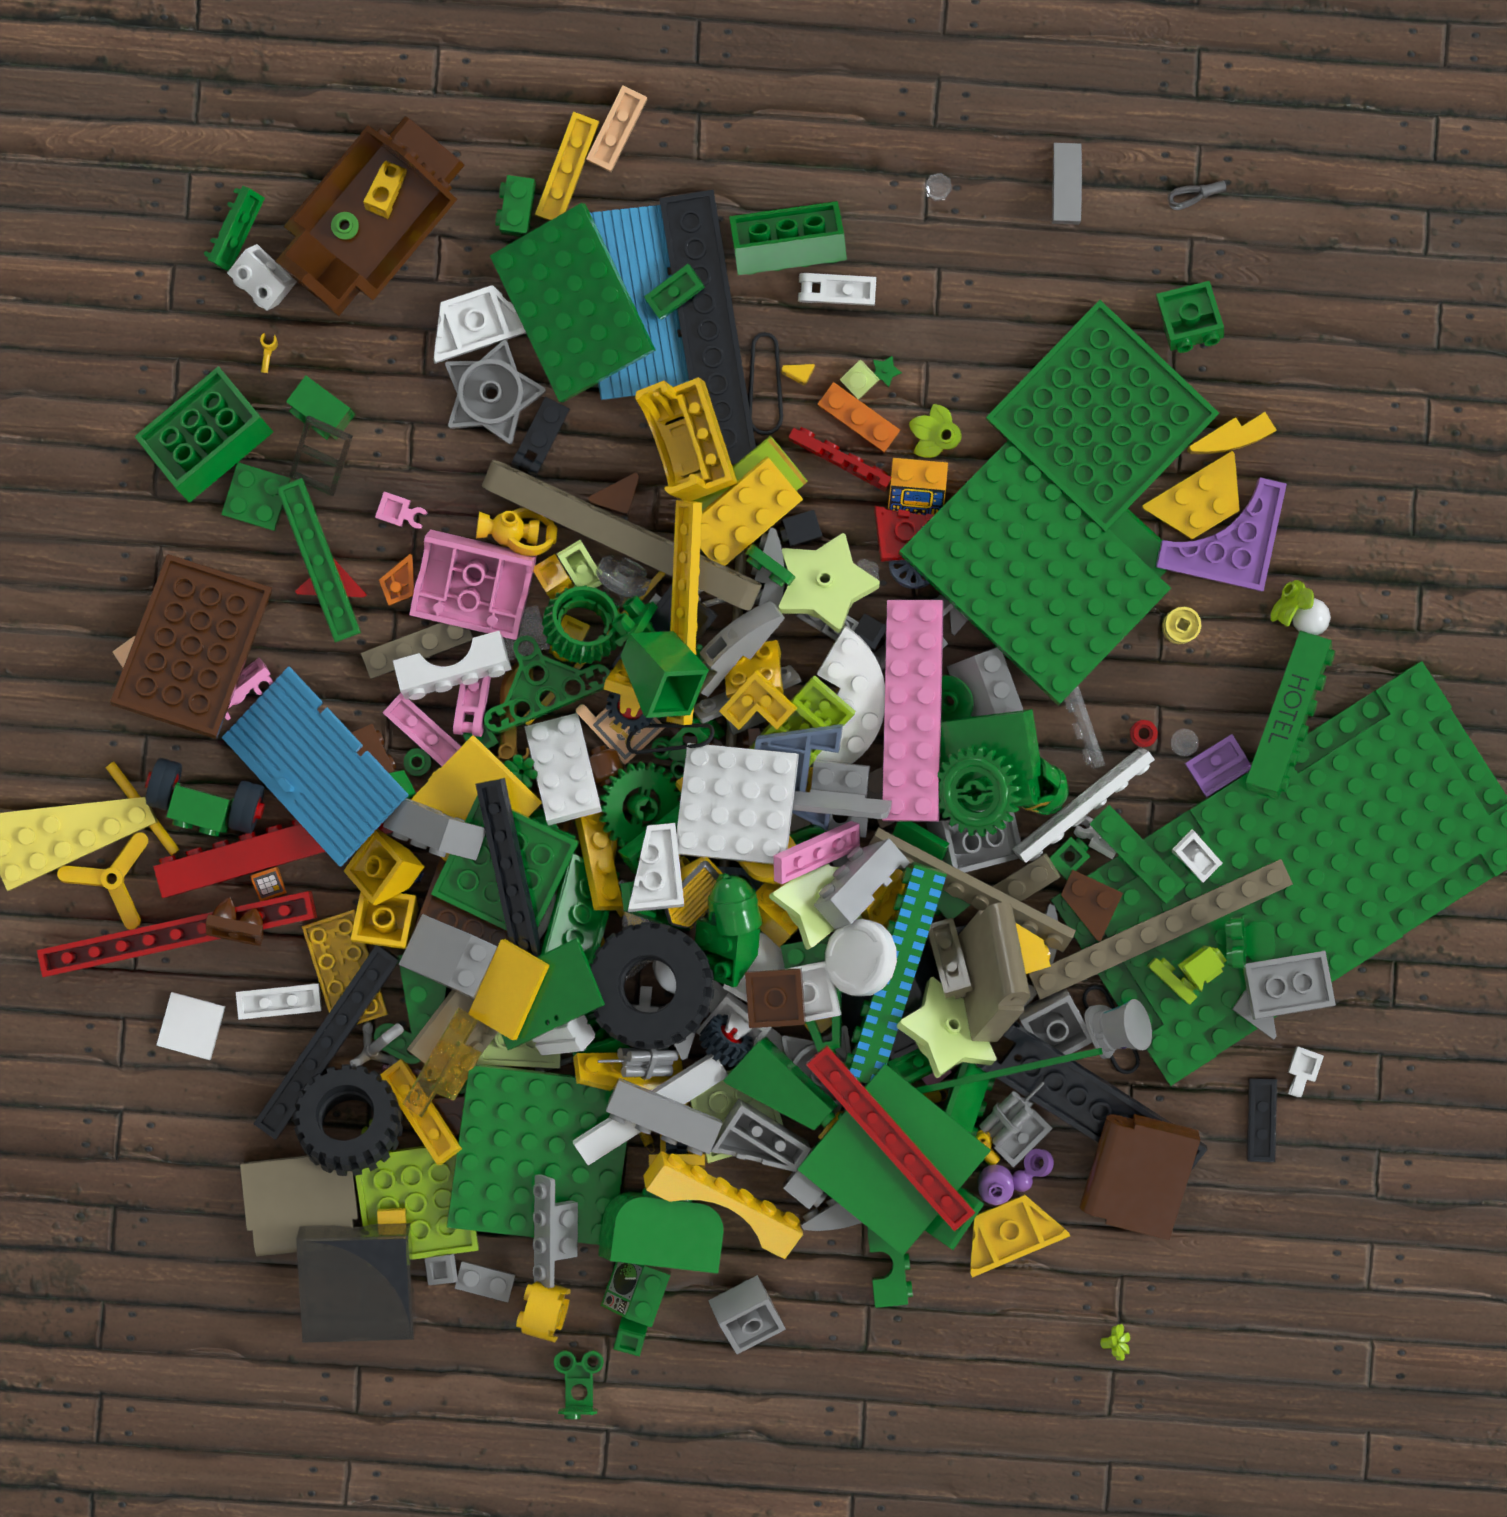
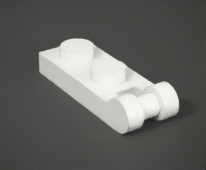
M814 273L799 274L801 292L798 293V302L875 306L876 277ZM812 284H821L820 293H812Z

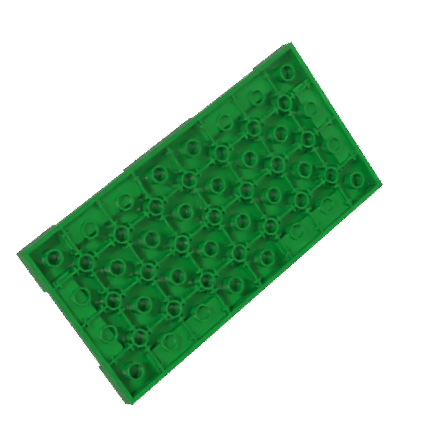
M1422 661L1307 733L1305 741H1299L1296 749L1300 751L1295 767L1290 766L1287 775L1291 777L1286 793L1281 792L1279 800L1247 790L1246 780L1249 774L1248 771L1144 838L1143 840L1186 884L1167 904L1148 887L1119 855L1086 875L1123 893L1101 941L1279 859L1282 860L1293 885L1097 974L1118 1007L1132 999L1138 1000L1144 1006L1152 1028L1151 1044L1146 1051L1169 1086H1172L1217 1057L1219 1053L1258 1028L1232 1010V1007L1247 988L1243 968L1228 966L1227 961L1223 963L1224 967L1221 968L1223 972L1210 982H1204L1202 992L1193 991L1197 998L1189 1005L1147 967L1153 958H1157L1159 961L1165 958L1175 968L1172 973L1179 980L1183 977L1187 979L1178 964L1204 945L1218 948L1227 960L1226 921H1231V918H1243L1245 928L1251 922L1269 921L1274 926L1276 940L1275 956L1272 959L1325 951L1332 983L1402 938L1404 934L1486 881L1507 870V795L1451 710L1452 706ZM1191 830L1196 832L1222 862L1204 882H1201L1172 853V849ZM1061 892L1049 899L1065 925L1076 930L1073 937L1081 950L1100 942L1093 937L1084 923L1081 922L1072 908L1062 898ZM1246 956V964L1259 962L1253 961L1250 957Z

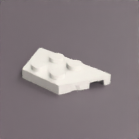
M493 285L441 302L433 358L434 363L436 364L502 342L503 340L526 334L513 304L508 302Z

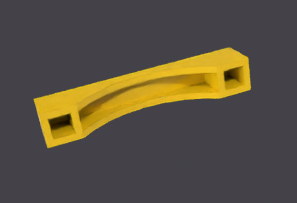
M660 1151L643 1175L646 1190L669 1202L702 1200L729 1208L740 1215L752 1227L763 1249L783 1259L788 1256L803 1235L800 1220L795 1214L791 1212L785 1213L777 1209L771 1202L755 1198L746 1189L739 1190L731 1186L724 1178H715L707 1174L700 1166L695 1165L693 1167L685 1163L676 1154L669 1155Z

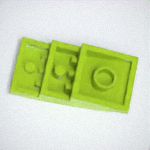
M814 675L790 700L797 707L796 711L778 730L769 724L760 735L839 724L844 726L855 715L856 711ZM756 740L748 749H755ZM812 749L810 765L816 760V757L822 750Z

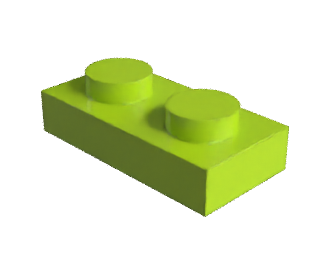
M1153 958L1149 962L1147 967L1184 1002L1190 1005L1197 998L1193 993L1196 988L1185 977L1179 980L1172 973L1175 968L1165 958L1161 961Z

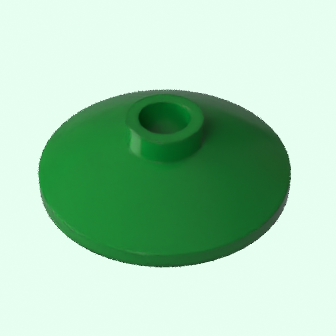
M942 675L941 720L971 717L974 701L968 686L959 678ZM948 696L953 698L954 704L948 702Z

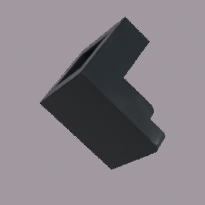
M864 613L854 632L874 651L884 635L887 625Z

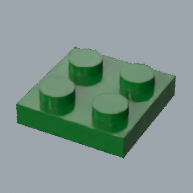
M238 462L221 515L276 531L283 508L276 487L291 482V478Z

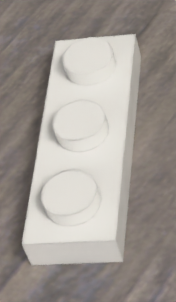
M319 983L236 992L238 1020L322 1011Z

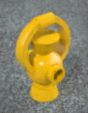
M525 507L514 511H505L498 514L494 520L490 519V515L479 511L476 539L486 538L488 534H492L494 540L501 546L509 547L512 551L521 555L536 556L546 552L556 543L557 526H555L552 520ZM522 518H534L537 520H530L528 524H524ZM541 521L547 526L545 543L536 546L539 523ZM524 538L527 540V543L534 546L524 545L519 541Z

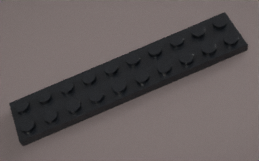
M714 189L659 198L672 275L689 264L705 286L704 289L677 308L689 381L698 377L705 381L731 464L735 465L755 449L756 445Z

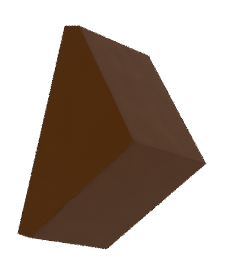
M637 472L589 496L588 500L597 507L628 516L640 478Z

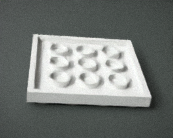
M705 745L699 748L687 747L676 834L679 855L774 864V855L788 849L799 755L796 753Z

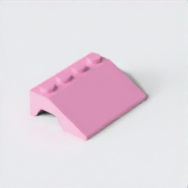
M430 529L424 539V553L409 615L484 633L500 631L502 637L517 640L537 555L525 556L515 553L508 547Z

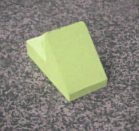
M581 540L557 553V556L577 587L587 585L588 587L597 588L606 582Z

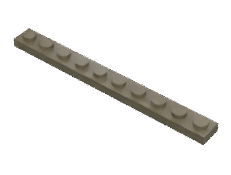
M1279 859L1110 936L1101 942H1097L1051 963V967L1034 971L1028 975L1041 1000L1293 885L1282 860Z

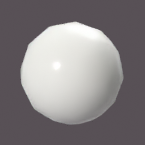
M1314 598L1313 607L1307 610L1298 608L1292 621L1294 627L1299 632L1304 631L1313 635H1319L1329 626L1331 616L1329 608L1324 602Z

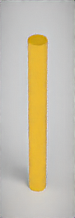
M115 762L110 763L106 767L128 799L141 797ZM159 821L149 826L171 856L180 850Z

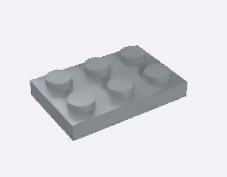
M1325 951L1247 963L1246 967L1243 968L1253 1020L1336 1006Z

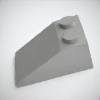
M1012 812L1008 813L1013 816L1014 820L1011 822L1004 821L1006 824L1005 829L1001 830L996 827V834L991 835L987 831L984 837L979 836L977 830L976 834L971 837L968 834L967 828L963 833H960L958 831L959 824L953 827L949 825L950 817L941 819L939 822L926 823L929 832L950 843L943 862L963 872L1019 859L1012 850L1021 842L1015 814Z
M422 914L399 965L475 999L497 950V946Z

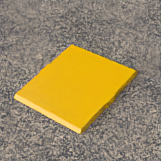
M474 735L441 768L432 773V776L428 779L429 781L411 799L440 810L442 813L453 818L458 817L466 820L478 795L475 784L505 778L511 809L530 817L542 804V801ZM446 853L445 857H441L445 862L448 859L449 853Z

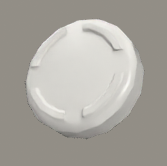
M856 919L852 924L834 931L829 938L825 950L826 968L830 981L840 991L852 996L873 995L886 986L893 976L897 958L893 938L882 924L867 919Z

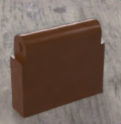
M1134 1114L1133 1119L1119 1115H1107L1079 1208L1089 1215L1104 1218L1106 1225L1170 1240L1200 1144L1199 1130Z

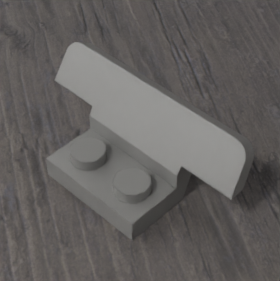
M815 760L810 792L795 791L792 810L885 819L890 813L892 801L867 798L870 766Z

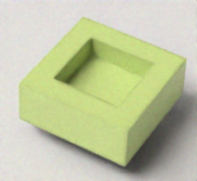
M859 360L840 379L858 400L880 380L862 360Z

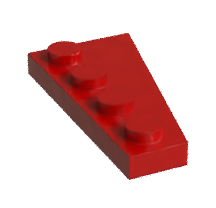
M800 427L799 430L793 428L788 437L790 442L883 492L886 491L892 477L888 476V473L876 466L872 468L864 464L863 459L852 453L847 455L839 451L840 447L830 441L825 440L823 443L815 439V434L803 427Z

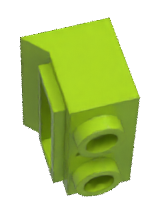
M1204 945L1178 964V966L1196 988L1195 990L1202 992L1204 982L1208 983L1223 972L1221 968L1224 967L1223 963L1227 960L1218 948Z

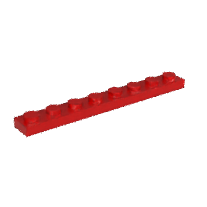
M828 1045L806 1063L809 1069L954 1231L975 1214L972 1207Z

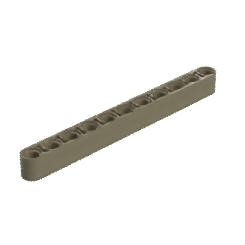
M492 460L482 483V487L673 577L674 542L505 463ZM700 555L698 589L741 609L751 611L762 584Z

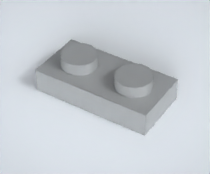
M1033 1108V1114L1022 1124V1129L1017 1134L1013 1133L1000 1147L994 1146V1149L1012 1167L1053 1129Z
M462 1261L455 1289L509 1302L515 1274Z

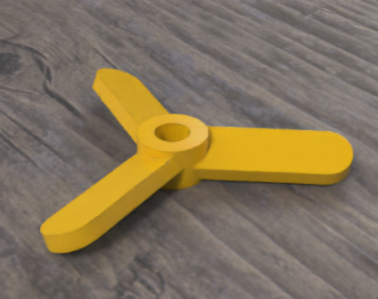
M143 832L134 833L110 868L97 869L62 866L57 872L58 879L63 883L105 887L113 899L124 926L129 930L136 929L140 926L141 919L124 884L125 875L147 846L148 837ZM112 873L117 876V881L114 884L108 881V877Z

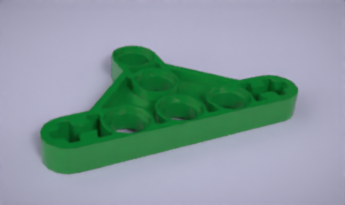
M521 636L515 641L513 647L520 666L505 702L486 712L484 716L485 726L492 733H503L602 691L610 671L601 664L578 670L542 655L534 638L531 636ZM522 642L532 643L534 651L531 655L522 656L518 652V647ZM533 667L543 668L545 675L542 680L533 681L530 679L529 671ZM595 671H599L600 674H606L603 677L602 684H598L597 681L588 683L591 689L586 691L581 676L586 675V680L594 677ZM577 681L581 685V691L574 696L567 694L565 686L568 682ZM552 692L556 697L554 704L551 706L542 705L540 703L542 693ZM524 702L530 706V712L527 716L519 717L515 714L514 708L518 703ZM508 707L512 718L515 720L509 723V718L503 719L501 721L502 726L496 727L495 724H489L493 720V714L497 713L498 717L507 715L504 709Z

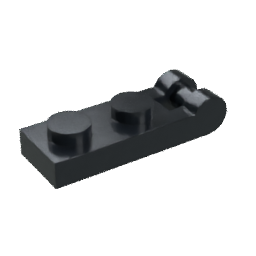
M545 396L519 450L512 460L511 466L517 469L521 467L529 471V475L536 478L570 409ZM528 450L537 454L534 461L525 457Z

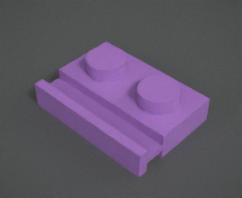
M1232 734L1184 763L1205 797L1245 774L1252 766Z

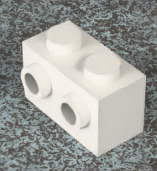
M258 244L245 249L227 272L233 278L235 285L249 293L253 297V301L266 311L278 306L297 282Z

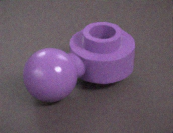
M1032 1149L1026 1154L1024 1159L1025 1170H1018L1012 1175L1016 1191L1025 1192L1029 1190L1034 1176L1044 1177L1052 1171L1054 1161L1052 1155L1047 1150ZM1041 1158L1044 1161L1042 1167L1039 1166V1161Z

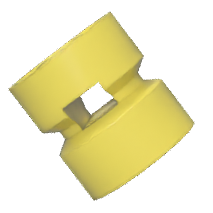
M1178 607L1164 617L1162 622V632L1165 638L1171 643L1178 645L1195 639L1201 629V619L1198 613L1188 607Z

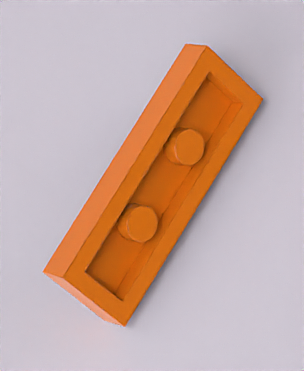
M834 382L817 404V406L883 453H885L900 432V429Z

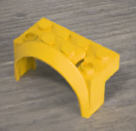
M698 377L675 387L666 381H661L636 391V401L647 419L661 457L668 486L664 487L668 494L682 500L693 501L738 484L705 381ZM681 416L685 417L682 420L676 421L669 425H665L668 421H671Z

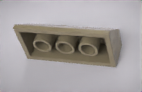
M452 990L407 1050L450 1084L457 1087L468 1073L469 1063L475 1064L498 1032L468 1014L474 999Z

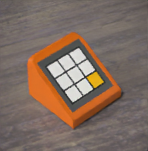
M278 867L250 876L260 902L287 893Z

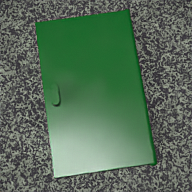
M575 938L537 957L550 966L517 1040H511L502 1035L507 1050H512L605 1005L579 938Z

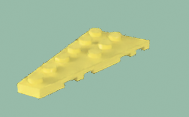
M146 797L0 813V876L7 891L13 890L153 825L158 820L152 807L146 804Z

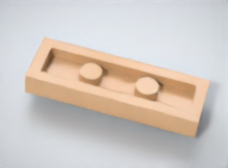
M622 85L586 158L588 162L612 172L647 101L646 96Z

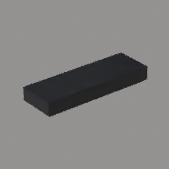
M1248 1078V1162H1275L1277 1079Z

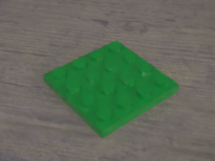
M477 795L465 823L485 828ZM512 809L538 929L579 841ZM485 834L476 860L449 854L431 895L507 931L488 840Z

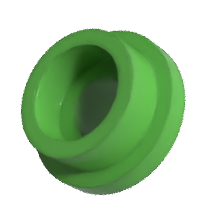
M341 212L333 218L331 229L339 239L348 240L357 234L359 222L353 214ZM343 221H348L350 224L346 230L340 229V224Z

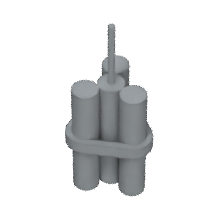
M619 1048L617 1053L619 1059L598 1060V1063L622 1062L621 1074L623 1077H641L646 1080L653 1076H672L673 1067L671 1065L673 1061L678 1060V1051L669 1050L668 1048L649 1050Z
M1044 1082L1028 1097H1020L1016 1091H1012L1002 1103H997L993 1107V1112L980 1124V1128L982 1131L990 1133L995 1146L1000 1147L1013 1133L1017 1134L1022 1129V1124L1033 1114V1110L1030 1107L1034 1102L1030 1098L1044 1085Z

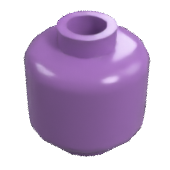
M997 1164L989 1165L981 1171L977 1180L981 1198L992 1205H1001L1007 1202L1012 1197L1014 1191L1013 1177L1010 1171L1004 1166Z

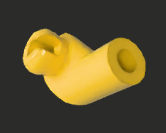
M980 1130L977 1132L976 1138L991 1149L984 1161L988 1165H996L1001 1158L992 1149V1137L989 1132Z

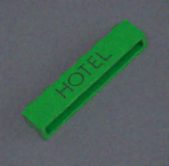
M1304 631L1299 632L1246 780L1247 790L1278 800L1281 792L1286 793L1291 777L1287 776L1290 766H1296L1300 751L1296 749L1299 741L1304 742L1308 733L1309 726L1305 725L1308 716L1313 717L1318 701L1314 700L1317 690L1322 692L1327 676L1323 675L1326 665L1331 666L1336 651L1332 650V640Z

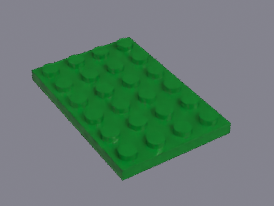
M585 203L576 205L490 255L559 402L569 400L656 351Z

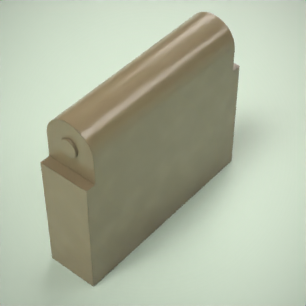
M1006 902L992 904L984 911L979 910L958 935L973 991L966 992V997H963L972 1041L997 1042L1024 1012V1005L1030 999L1013 908L1010 903Z
M308 1155L243 1162L240 1164L247 1231L253 1230L254 1248L257 1257L338 1248L328 1244L306 1241L357 1240L355 1219L360 1217L356 1177L352 1171H347V1176H338L336 1170L328 1173L322 1170L320 1164L316 1166L309 1159Z

